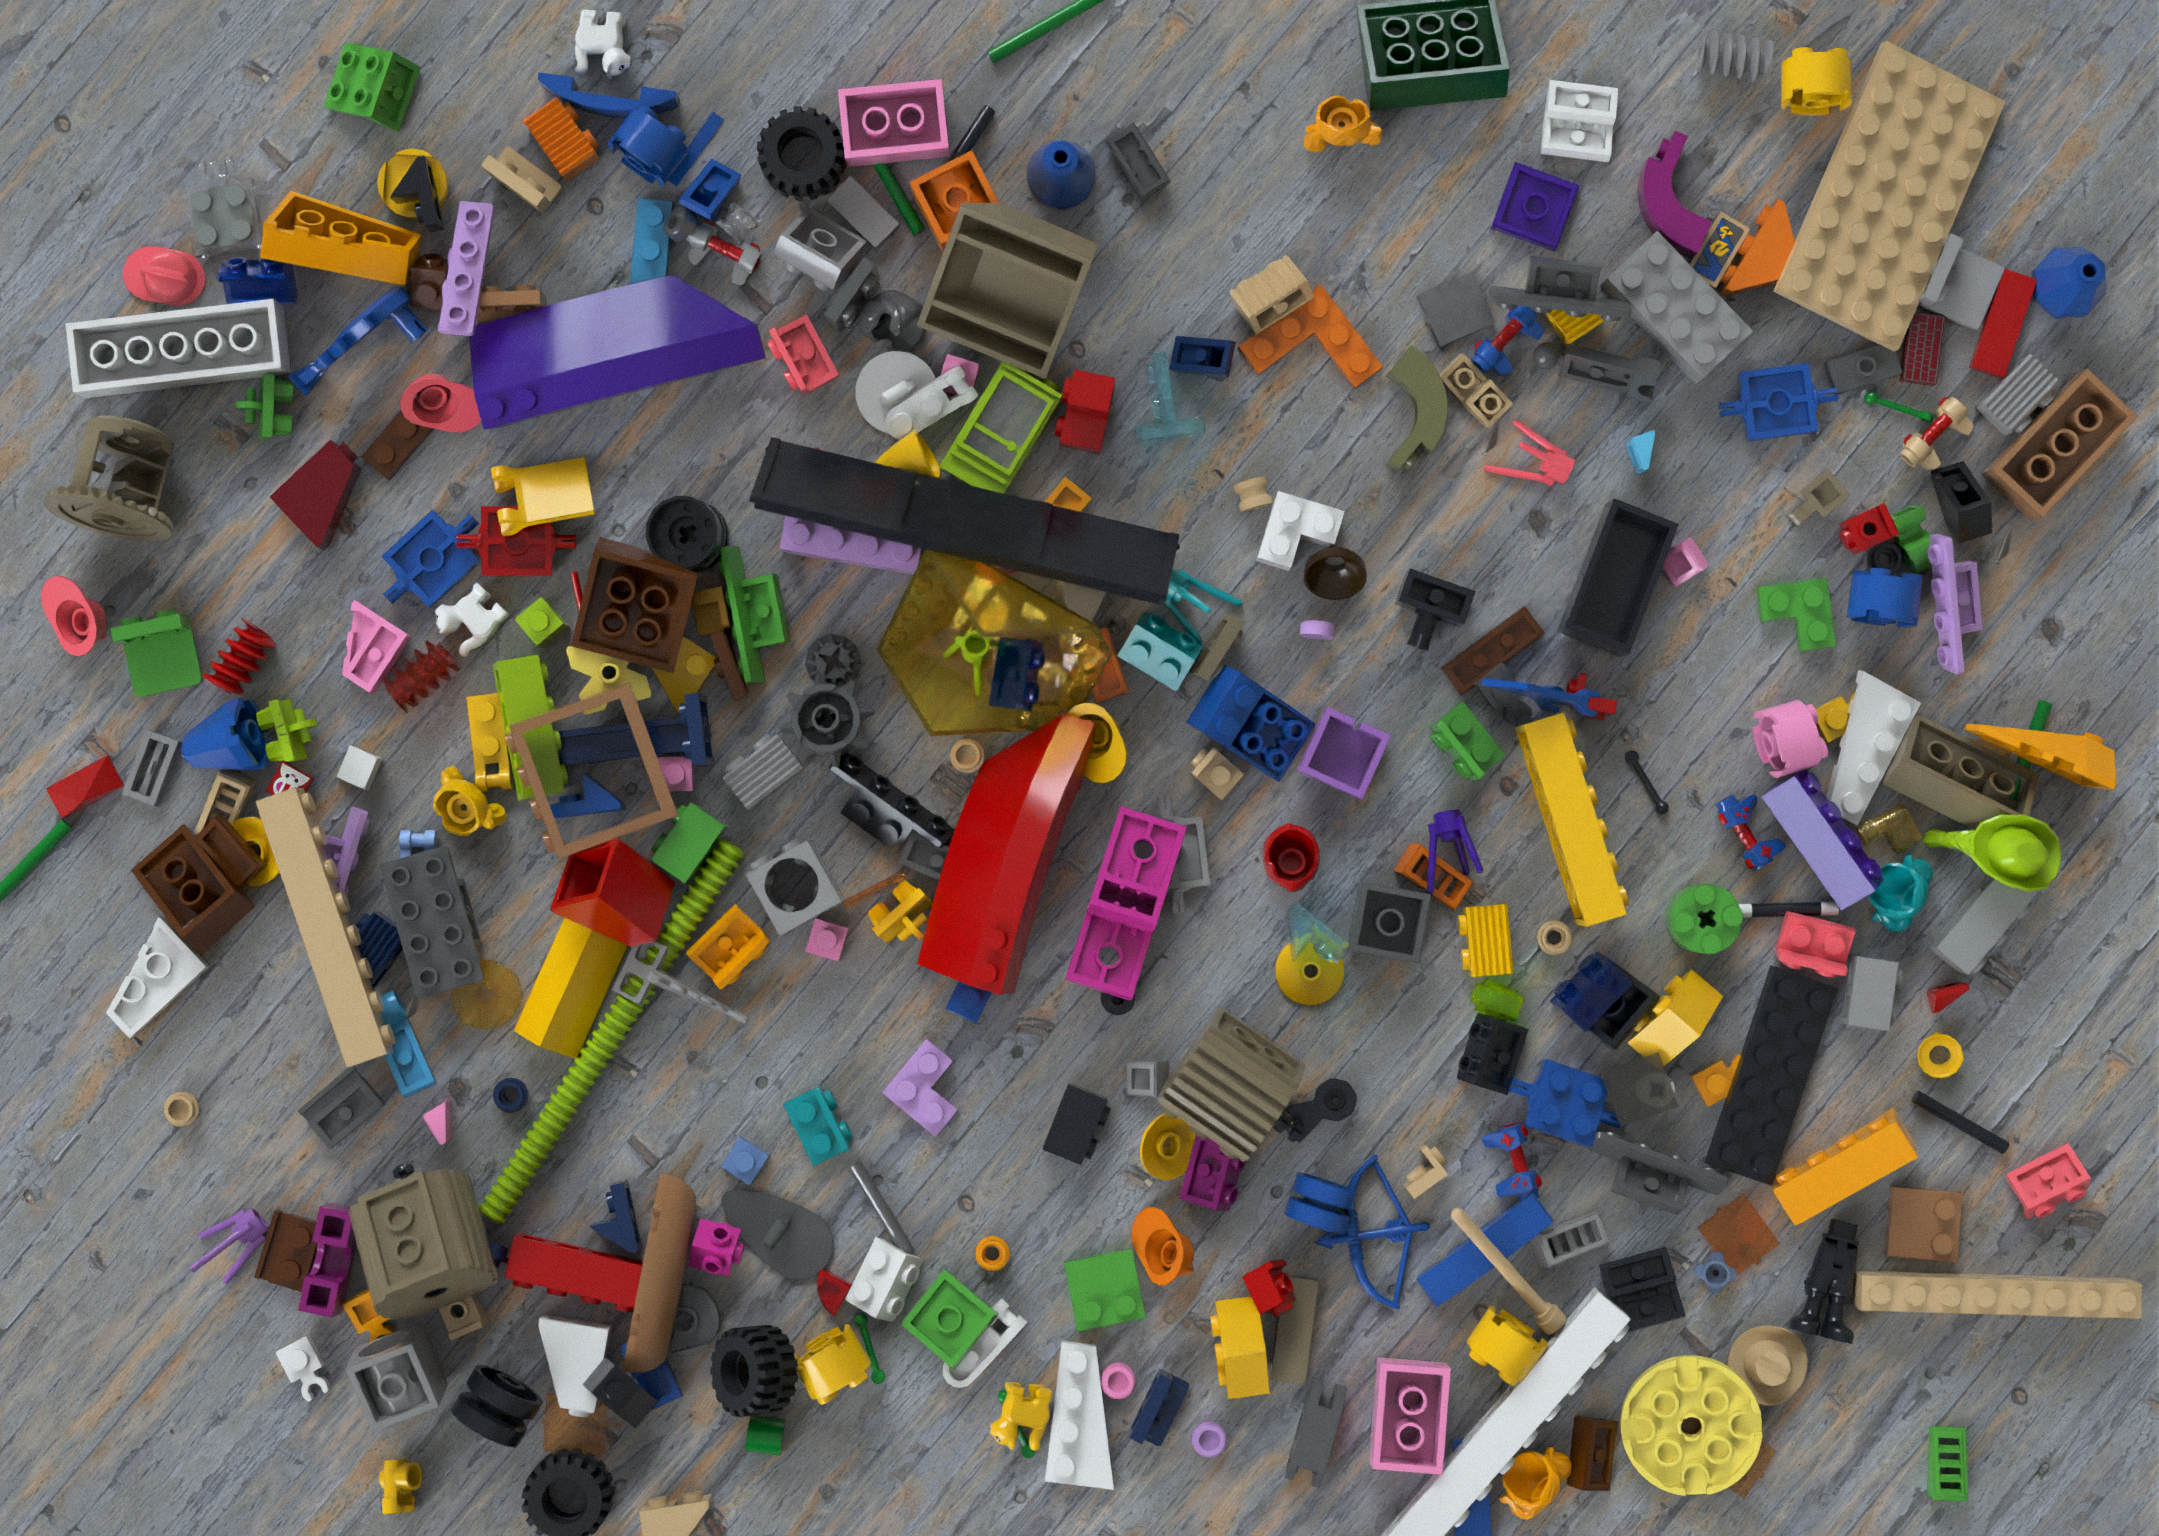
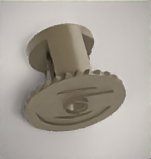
M117 416L93 417L86 423L70 486H60L59 488L51 489L46 494L44 505L52 514L62 520L106 536L140 542L168 540L172 536L173 524L169 517H166L163 512L157 510L170 465L174 443L163 431L136 420ZM98 450L123 459L115 463L109 490L88 486L92 471L103 474L106 468V464L95 461Z

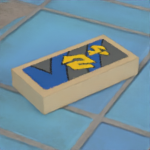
M1723 212L1717 215L1703 240L1698 254L1689 263L1713 289L1717 287L1750 228Z

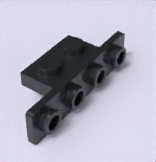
M845 753L840 757L839 767L834 768L832 764L829 766L831 771L856 788L840 813L895 853L899 851L913 829L939 848H942L953 835L955 829L948 825L944 818L934 815L920 805L916 798L906 795L892 785L887 777L874 772L859 757Z

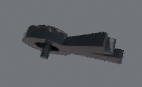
M1330 1078L1317 1087L1314 1100L1285 1107L1284 1111L1292 1116L1290 1122L1301 1119L1300 1122L1305 1126L1304 1132L1297 1140L1298 1143L1323 1118L1339 1122L1354 1112L1357 1095L1347 1081Z

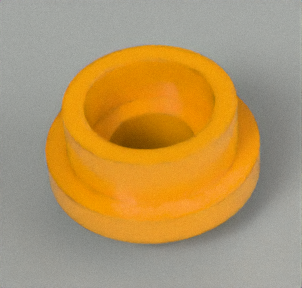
M987 1236L976 1247V1261L985 1270H1000L1009 1260V1246L1005 1240L998 1236ZM989 1247H996L999 1250V1256L996 1259L987 1257L986 1250Z

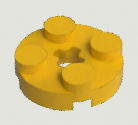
M404 149L395 153L396 156L392 157L388 163L385 162L377 180L378 192L382 200L398 216L417 220L415 203H420L419 200L396 204L391 199V195L418 156L425 155L432 165L441 210L448 196L449 179L443 165L431 154L420 149Z

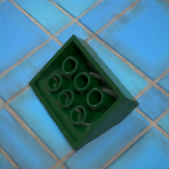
M1401 0L1357 5L1364 80L1370 111L1507 97L1510 68L1495 0Z

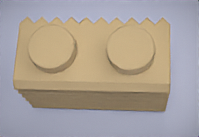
M1286 255L1282 259L1269 263L1265 270H1260L1259 274H1254L1253 278L1241 281L1235 289H1231L1229 292L1236 310L1255 335L1314 298L1308 280Z

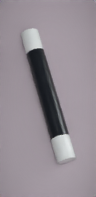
M1836 902L1739 904L1743 918L1785 917L1786 911L1806 916L1838 915L1839 906Z

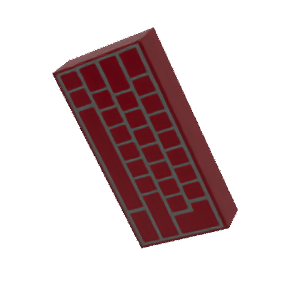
M1914 313L1905 334L1901 365L1903 373L1900 375L1899 382L1928 386L1937 385L1945 316Z

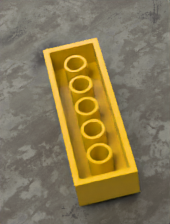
M1563 712L1514 727L1575 924L1587 927L1627 915L1625 906L1629 905L1628 896L1624 886H1618L1614 873L1619 872L1618 864L1614 853H1608L1604 839L1608 838V832L1603 819H1597L1593 807L1598 805L1593 786H1587L1583 772L1587 771V765L1581 751L1576 752L1573 739L1577 738V733L1572 719H1566Z

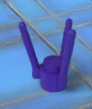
M1459 809L1436 813L1433 815L1435 823L1428 824L1430 835L1427 874L1428 894L1434 892L1438 836L1441 837L1442 842L1454 841L1465 875L1470 874V869L1462 839L1476 871L1480 874L1483 872L1479 856L1466 828L1465 818L1461 816Z

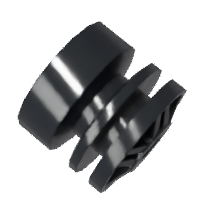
M674 496L663 500L652 510L646 523L645 537L653 555L692 572L699 573L713 568L719 562L721 557L720 548L729 546L730 531L725 518L715 507L691 496ZM689 529L695 531L694 535L698 537L695 542L688 541L689 537L686 535V532Z

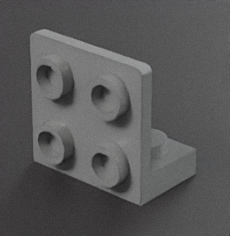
M1951 233L1943 240L1942 245L1944 246L1937 262L1934 263L1930 271L1931 276L1924 292L1918 299L1920 301L1918 306L1940 316H1945V318L1972 330H1977L2004 272V267L1960 248L1964 239Z

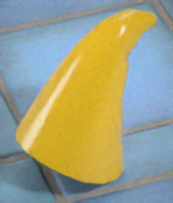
M915 429L887 449L874 462L894 468L900 467L917 471L919 474L941 479L939 464L934 454Z

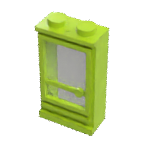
M1002 361L945 458L940 463V470L944 473L952 474L966 485L1006 494L1061 404L1062 394L1058 392L1060 387L1047 378H1042L1039 381L1030 376L1029 372Z

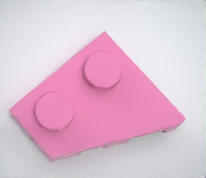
M354 600L351 604V611L354 612L352 629L347 634L346 646L348 652L344 658L342 675L369 693L375 694L412 636Z

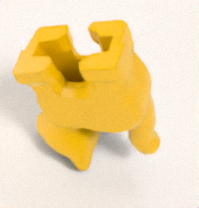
M1006 1381L1005 1389L1007 1394L1002 1405L1001 1416L990 1424L989 1433L994 1436L997 1443L1006 1445L1010 1450H1014L1018 1437V1426L1023 1425L1033 1428L1029 1436V1446L1031 1450L1037 1451L1041 1447L1040 1441L1049 1422V1403L1051 1402L1053 1391L1044 1385L1028 1384V1390L1031 1395L1024 1397L1025 1388L1021 1387L1020 1383Z

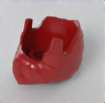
M1286 823L1270 833L1264 842L1262 849L1264 869L1268 877L1275 883H1278L1279 886L1286 888L1288 892H1297L1304 889L1309 881L1315 878L1320 864V855L1317 841L1309 830L1302 826Z

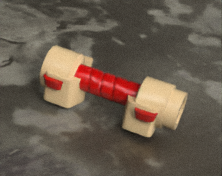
M1953 397L1942 398L1939 406L1933 411L1936 420L1922 435L1919 433L1909 434L1904 439L1902 444L1903 450L1899 455L1908 465L1916 467L1920 464L1928 471L1936 469L1941 465V462L1932 443L1948 427L1966 436L1971 433L1973 423L1967 418L1968 410L1960 401Z

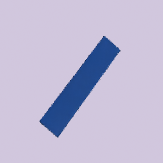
M712 112L688 146L687 156L669 178V182L676 187L724 121L723 118Z

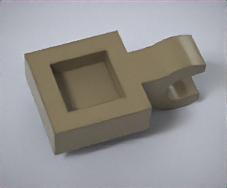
M1826 469L1800 491L1807 500L1787 516L1796 526L1800 525L1815 511L1824 518L1851 495L1831 471Z

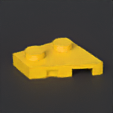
M684 636L674 673L652 668L658 682L678 713H680L679 704L685 703L684 694H692L698 691L714 666L713 660L716 659L715 656Z

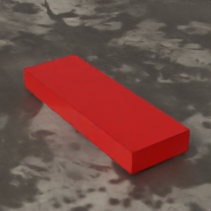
M2004 269L1992 297L1969 368L2000 379L2005 377L2037 282L2036 279Z

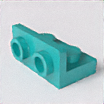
M819 1085L783 1103L813 1166L850 1150L852 1146L849 1141L853 1140L854 1137L845 1120L839 1122L834 1111L839 1107L830 1089L824 1091L822 1085Z

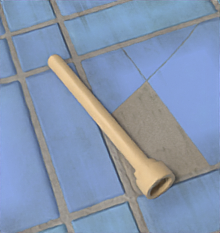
M1454 1208L1451 1212L1452 1219L1534 1310L1535 1323L1546 1335L1557 1332L1564 1325L1566 1315L1557 1305H1551L1549 1302L1545 1303L1461 1208Z

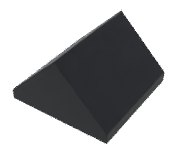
M1611 961L1568 1011V1014L1603 1045L1616 1051L1661 997L1622 967Z

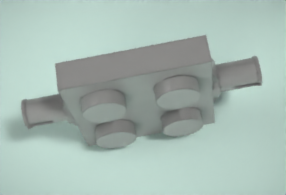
M1165 796L1167 810L1164 807L1163 797H1157L1160 819L1187 827L1166 893L1170 894L1171 914H1178L1177 900L1180 913H1186L1183 892L1193 887L1211 885L1202 816L1191 818L1174 816L1172 796ZM1138 842L1135 844L1138 858L1146 859L1152 855V848L1148 843Z

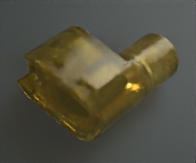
M1902 803L1855 828L1858 837L1865 846L1885 836L1896 854L1916 845V842L1922 839L1909 811Z

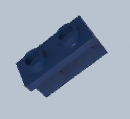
M1159 1368L1130 1427L1129 1438L1140 1444H1143L1144 1440L1156 1446H1161L1189 1389V1383Z

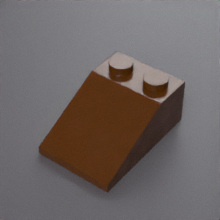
M183 824L131 871L179 936L203 953L248 914L255 905L243 889H238L197 843L194 839L196 836Z

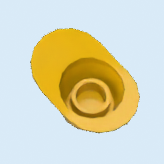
M1085 702L1074 706L1067 713L1068 715L1097 722L1084 776L1098 783H1107L1115 780L1122 773L1127 759L1125 743L1120 734L1117 721L1105 708L1095 703Z

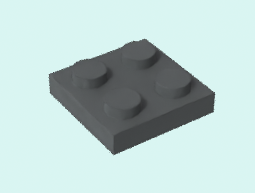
M862 258L824 313L829 326L840 333L845 326L849 329L853 326L861 311L858 310L861 302L864 298L870 300L880 286V283L877 281L879 274L876 265L867 258Z

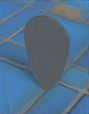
M746 1189L729 1190L722 1196L721 1203L726 1217L733 1227L741 1229V1239L763 1262L780 1275L796 1280L807 1279L818 1274L821 1268L824 1269L828 1264L833 1252V1236L827 1223L817 1214L798 1204L761 1191Z

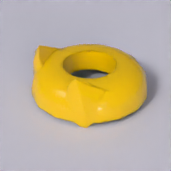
M1936 1032L1924 1039L1917 1052L1919 1066L1926 1074L1935 1078L1950 1077L1958 1071L1964 1061L1963 1051L1957 1040L1941 1032ZM1941 1045L1948 1048L1949 1058L1946 1062L1936 1064L1930 1060V1051L1935 1046Z

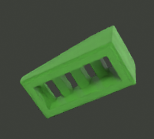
M1929 1426L1927 1496L1933 1500L1968 1501L1965 1427ZM1939 1438L1956 1439V1445L1939 1444ZM1939 1453H1956L1955 1459H1939ZM1940 1467L1955 1468V1474L1940 1473ZM1940 1482L1955 1483V1489L1941 1488Z

